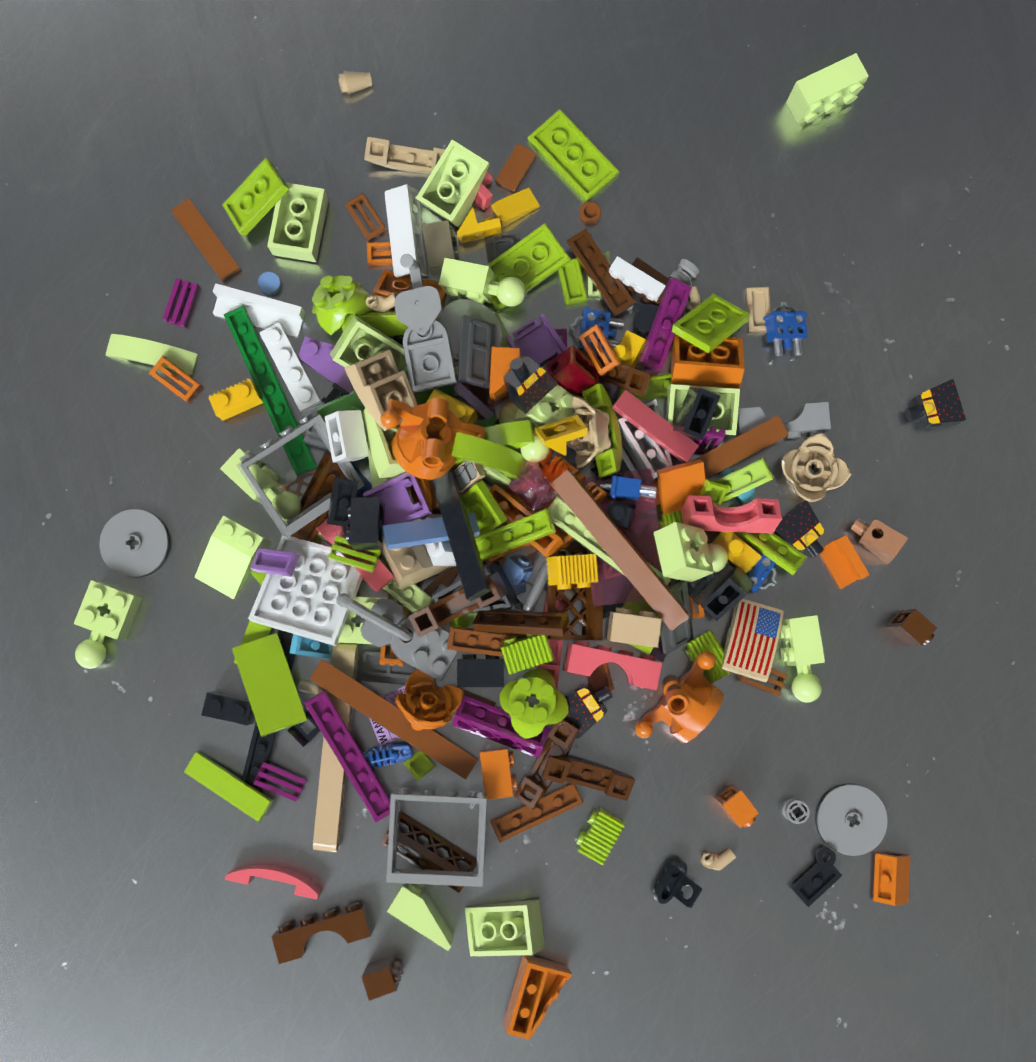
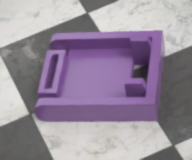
M544 314L539 316L543 325L540 326L534 318L512 332L517 342L514 343L510 336L505 338L510 348H520V355L524 357L529 356L539 365L554 355L558 356L567 349Z
M407 472L363 493L364 498L379 497L385 504L384 525L417 521L432 514L417 477ZM414 486L421 503L418 502L413 505L407 491L408 487Z

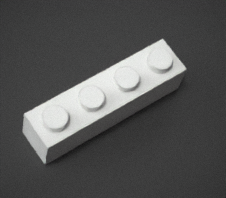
M618 256L609 269V273L613 278H619L625 285L632 286L636 292L645 294L651 301L657 302L665 289V285Z

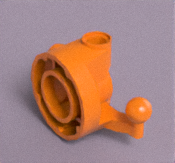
M432 398L428 403L417 405L413 408L401 401L389 399L387 410L380 417L381 424L389 429L398 425L399 417L403 419L392 440L393 455L398 464L407 473L419 479L433 480L443 477L453 467L457 459L452 456L456 433L460 432L485 439L484 427L461 423L460 419L449 410L448 401L443 398Z
M702 651L694 660L691 670L679 678L676 675H670L663 680L664 696L657 708L647 712L637 722L635 733L638 737H650L653 733V725L651 723L662 720L670 726L669 732L681 743H686L695 738L709 724L724 699V693L703 676L704 669H711L716 663L713 653ZM672 684H676L679 689L667 690Z

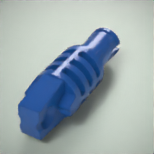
M407 742L389 743L387 745L370 747L367 749V752L362 754L371 768H377L412 758L411 745Z

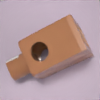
M858 518L851 527V530L862 536L858 544L886 564H889L896 557L908 539L876 519L869 525Z

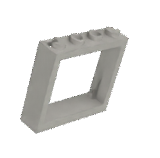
M310 413L299 420L300 425L295 428L289 426L279 433L281 437L275 441L272 438L260 445L261 450L255 454L252 451L240 458L241 463L236 465L285 537H289L329 510L331 493L284 523L248 467L314 426L331 453L327 427L320 415L312 416ZM350 461L337 462L348 480L359 481L357 490L364 486Z
M397 788V791H393L390 802L386 883L483 887L487 795H482V791H468V795L459 794L458 790H445L444 794L435 793V789H421V793L411 792V788ZM400 800L480 804L476 872L396 869Z

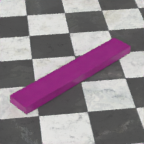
M323 690L304 702L305 706L374 822L377 823L390 814L391 801L326 691Z

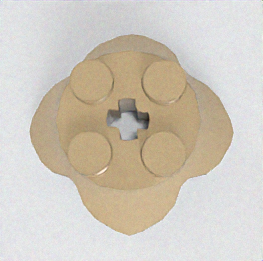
M573 397V414L578 415L587 427L586 436L566 442L569 448L578 450L576 451L575 462L577 469L587 465L596 455L610 448L611 440L608 436L609 415L606 412H601L599 409L591 407L583 399Z
M823 433L807 438L798 449H791L781 460L783 474L790 481L796 493L808 502L821 500L825 497L828 490L842 486L851 476L847 463L834 455L832 441ZM811 464L814 465L817 473L811 474L808 470Z

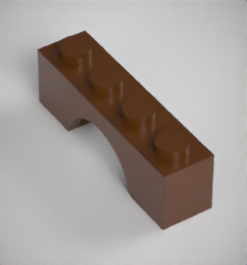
M498 571L487 576L491 591L472 602L466 599L464 589L462 588L409 615L408 617L418 637L505 596L508 591Z
M355 902L345 906L346 910L339 912L336 909L324 912L322 914L323 917L314 919V916H309L301 919L299 924L293 926L291 923L278 926L275 933L271 936L278 963L282 964L302 958L306 952L309 938L321 931L335 932L342 936L347 943L371 937L373 927L366 903L359 905V902Z

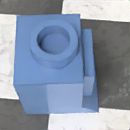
M521 554L508 557L502 567L516 594L526 591L525 584L530 578L534 567L531 560Z

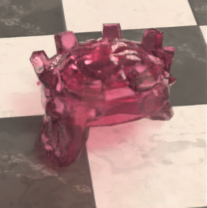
M528 464L519 478L510 481L509 487L527 504L534 514L544 510L545 505L559 494L556 491L552 492L551 482L542 474L540 468H533V465Z

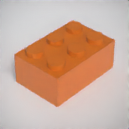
M674 335L671 350V384L740 389L745 370L743 338L728 337L710 353H707L680 336Z

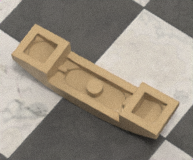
M367 137L364 160L400 171L431 174L446 149L434 148L433 151L393 145L390 144V140Z

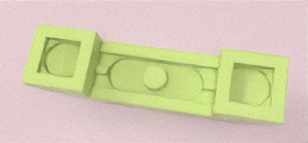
M111 334L105 354L108 357L125 361L131 360L153 366L164 355L190 376L194 374L198 354L184 349L118 334ZM164 362L162 363V366L166 369L176 372Z

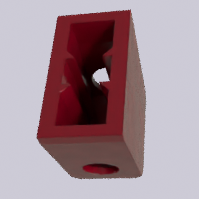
M574 345L552 359L547 365V373L559 386L572 395L581 393L599 384V373L596 367Z

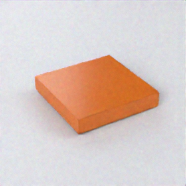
M701 459L657 470L661 510L664 515L682 510L688 495L699 496L705 483L704 462Z

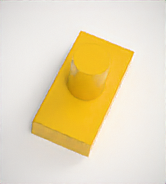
M627 330L620 344L615 346L613 350L621 363L635 368L647 340Z
M721 532L712 542L723 546L728 554V560L736 567H739L746 575L762 558L761 555L733 532Z

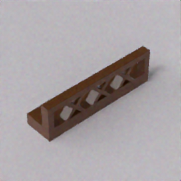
M330 452L324 453L301 499L300 513L332 492L334 478L345 479L346 477L337 462L333 463ZM329 510L291 536L313 542L318 533L316 528L323 523Z
M399 812V821L408 826L409 833H402L398 830V855L422 870L462 871L456 861L462 860L470 865L467 872H473L477 865V860ZM389 829L381 841V844L387 848ZM423 835L426 837L429 845L422 846L419 844L416 836ZM443 848L447 850L449 858L443 859L438 856L436 849ZM447 885L458 893L464 887Z

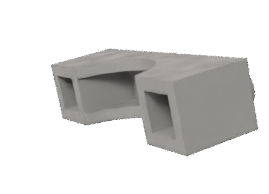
M806 403L803 405L794 421L783 423L789 434L788 439L801 438L803 434H810L811 437L829 431L831 429L829 403ZM761 407L738 408L736 437L769 420Z

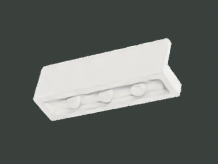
M408 184L385 191L394 276L397 278L410 274L409 268L403 267L400 263L402 255L410 254L419 263L423 278L429 276L420 202L416 199L419 191Z
M215 283L213 293L218 297L213 310L215 316L225 318L223 314L244 305L255 327L267 329L279 322L286 335L295 338L299 337L306 314L302 307Z

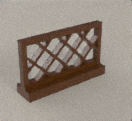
M567 547L559 551L564 556L577 555V553H583V555L594 554L588 548ZM554 553V554H552V555H550V556H548V557H555V556H556V553ZM597 556L599 582H591V587L580 588V590L575 584H571V588L576 594L570 601L563 594L566 589L557 590V585H548V612L566 613L570 609L575 615L573 621L570 624L568 623L564 636L547 635L548 640H603V559ZM559 597L566 604L560 612L555 607V601ZM578 598L582 601V610L580 612L573 606ZM578 621L582 624V635H578L573 629Z

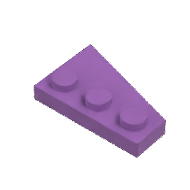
M305 336L298 358L333 384L334 382L350 394L352 391H355L345 368L331 358L330 353L335 345Z

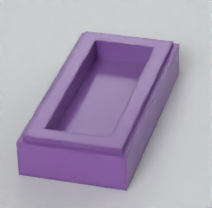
M258 548L250 569L254 572L292 577L299 555L296 552Z

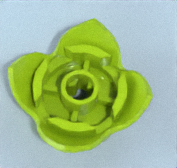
M328 275L323 277L312 297L314 303L312 313L317 314L320 326L330 335L343 326L347 314L358 316L373 310L366 305V299L369 294L361 288V282L354 281L351 276L341 275L332 277Z
M544 669L528 671L522 678L508 683L499 694L501 707L510 715L514 730L525 739L537 736L548 724L561 722L569 713L566 698L556 689L553 676ZM536 696L539 704H534V707H530L529 702H527L528 698Z

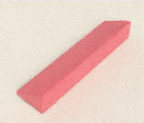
M627 390L623 392L612 407L614 411L682 463H687L699 446L687 436L673 431V425Z

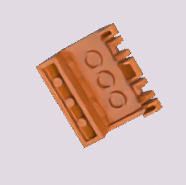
M550 448L548 456L539 462V480L527 492L523 491L519 486L518 489H501L496 484L491 487L490 492L508 519L505 523L509 524L541 510L548 509L557 496L561 498L550 484L567 469L570 468L583 485L586 476L560 455L555 456L548 466L553 454V449ZM590 481L585 488L602 506L607 492L596 486L597 484L593 481ZM554 524L556 532L529 543L542 555L548 557L567 548L574 538Z

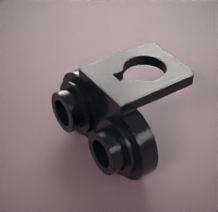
M680 859L670 860L666 864L662 878L653 886L655 900L661 904L668 903L674 896L686 907L692 908L702 888L686 876L687 864ZM683 886H691L693 889V894L689 899H685L683 896V891H681Z

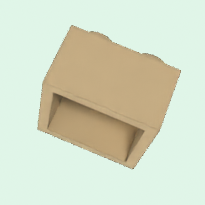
M616 608V612L610 611L607 640L658 648L661 619L656 618V613L639 611V615H634L630 609Z

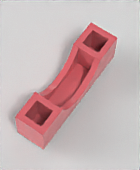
M688 495L681 510L683 524L702 528L704 531L773 534L782 520L778 499L756 498L742 506L722 507L715 504L711 496Z
M576 640L575 644L568 643L563 671L590 676L598 666L614 662L625 671L630 685L657 690L662 663L655 662L656 657L642 654V658L633 657L634 652L621 649L619 654L611 652V647L598 645L597 649L589 648L588 642Z

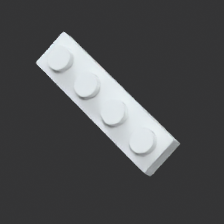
M278 322L259 332L300 412H304L321 403L282 325Z

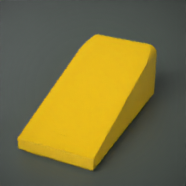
M526 188L491 204V211L495 218L500 219L501 227L504 228L536 210L540 205L530 188Z

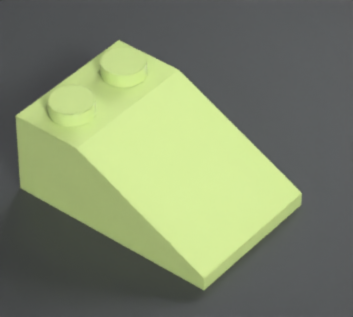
M451 140L416 199L459 228L472 207L490 164L459 143Z
M223 516L210 538L195 578L235 600L252 570L250 567L258 548H265L269 540L234 520Z
M403 883L387 912L449 951L454 935L430 894L423 888L424 884Z
M539 900L512 901L465 908L470 956L534 955L545 949Z

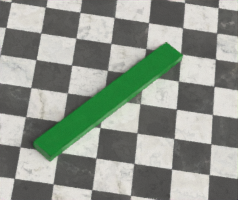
M243 305L223 315L277 435L281 437L279 433L289 426L295 428L299 424L246 307ZM303 433L282 445L297 477L318 467L308 444L303 442Z

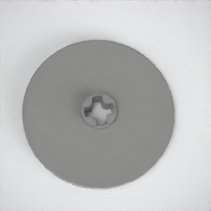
M469 299L456 300L449 303L438 316L437 321L449 333L453 358L456 361H459L461 316L463 315L495 324L494 347L501 346L502 330L495 314L482 303Z
M139 509L125 510L113 516L104 526L99 542L100 553L106 565L114 572L127 577L145 576L156 570L164 561L169 547L168 533L161 520L152 513ZM134 537L135 540L139 541V545H135V549L129 545L134 540Z
M855 784L838 786L828 792L819 805L817 811L819 833L827 845L841 854L849 856L866 854L875 849L886 834L888 818L885 806L874 792L863 786ZM855 814L854 818L857 820V823L850 824L849 820H847V817H853Z

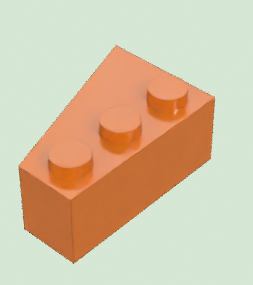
M522 955L503 1020L506 1034L530 1040L546 1016V1011L552 1002L558 998L559 991L573 975L567 965L530 955Z

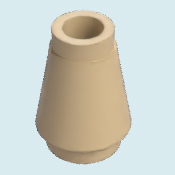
M343 71V74H338L342 93L347 92V94L372 86L370 72Z

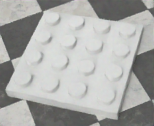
M282 535L277 550L296 552L299 555L293 575L289 577L266 574L248 619L251 622L337 646L350 610L337 604V596L345 593L354 600L361 584L362 576L354 567L330 560L328 555L331 553V547Z

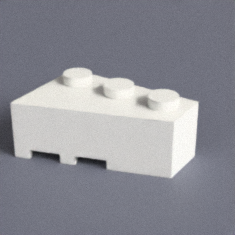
M656 399L646 404L658 414ZM624 417L618 420L622 444L646 484L658 479L657 470L673 466L670 453Z

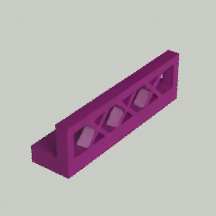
M675 278L668 280L639 363L645 365L644 371L648 373L662 371L675 335L672 332L673 324L681 319L692 288Z
M465 695L462 697V702L457 709L452 726L536 758L539 757L550 729V727L545 726L543 731L537 736L525 739L514 730L511 717L507 712Z

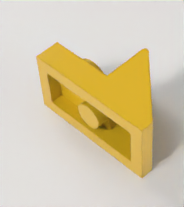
M472 207L457 232L459 245L502 234L500 219L489 217L477 223L474 208Z
M575 415L535 428V433L545 446L566 456V442L586 436L587 427L579 416Z

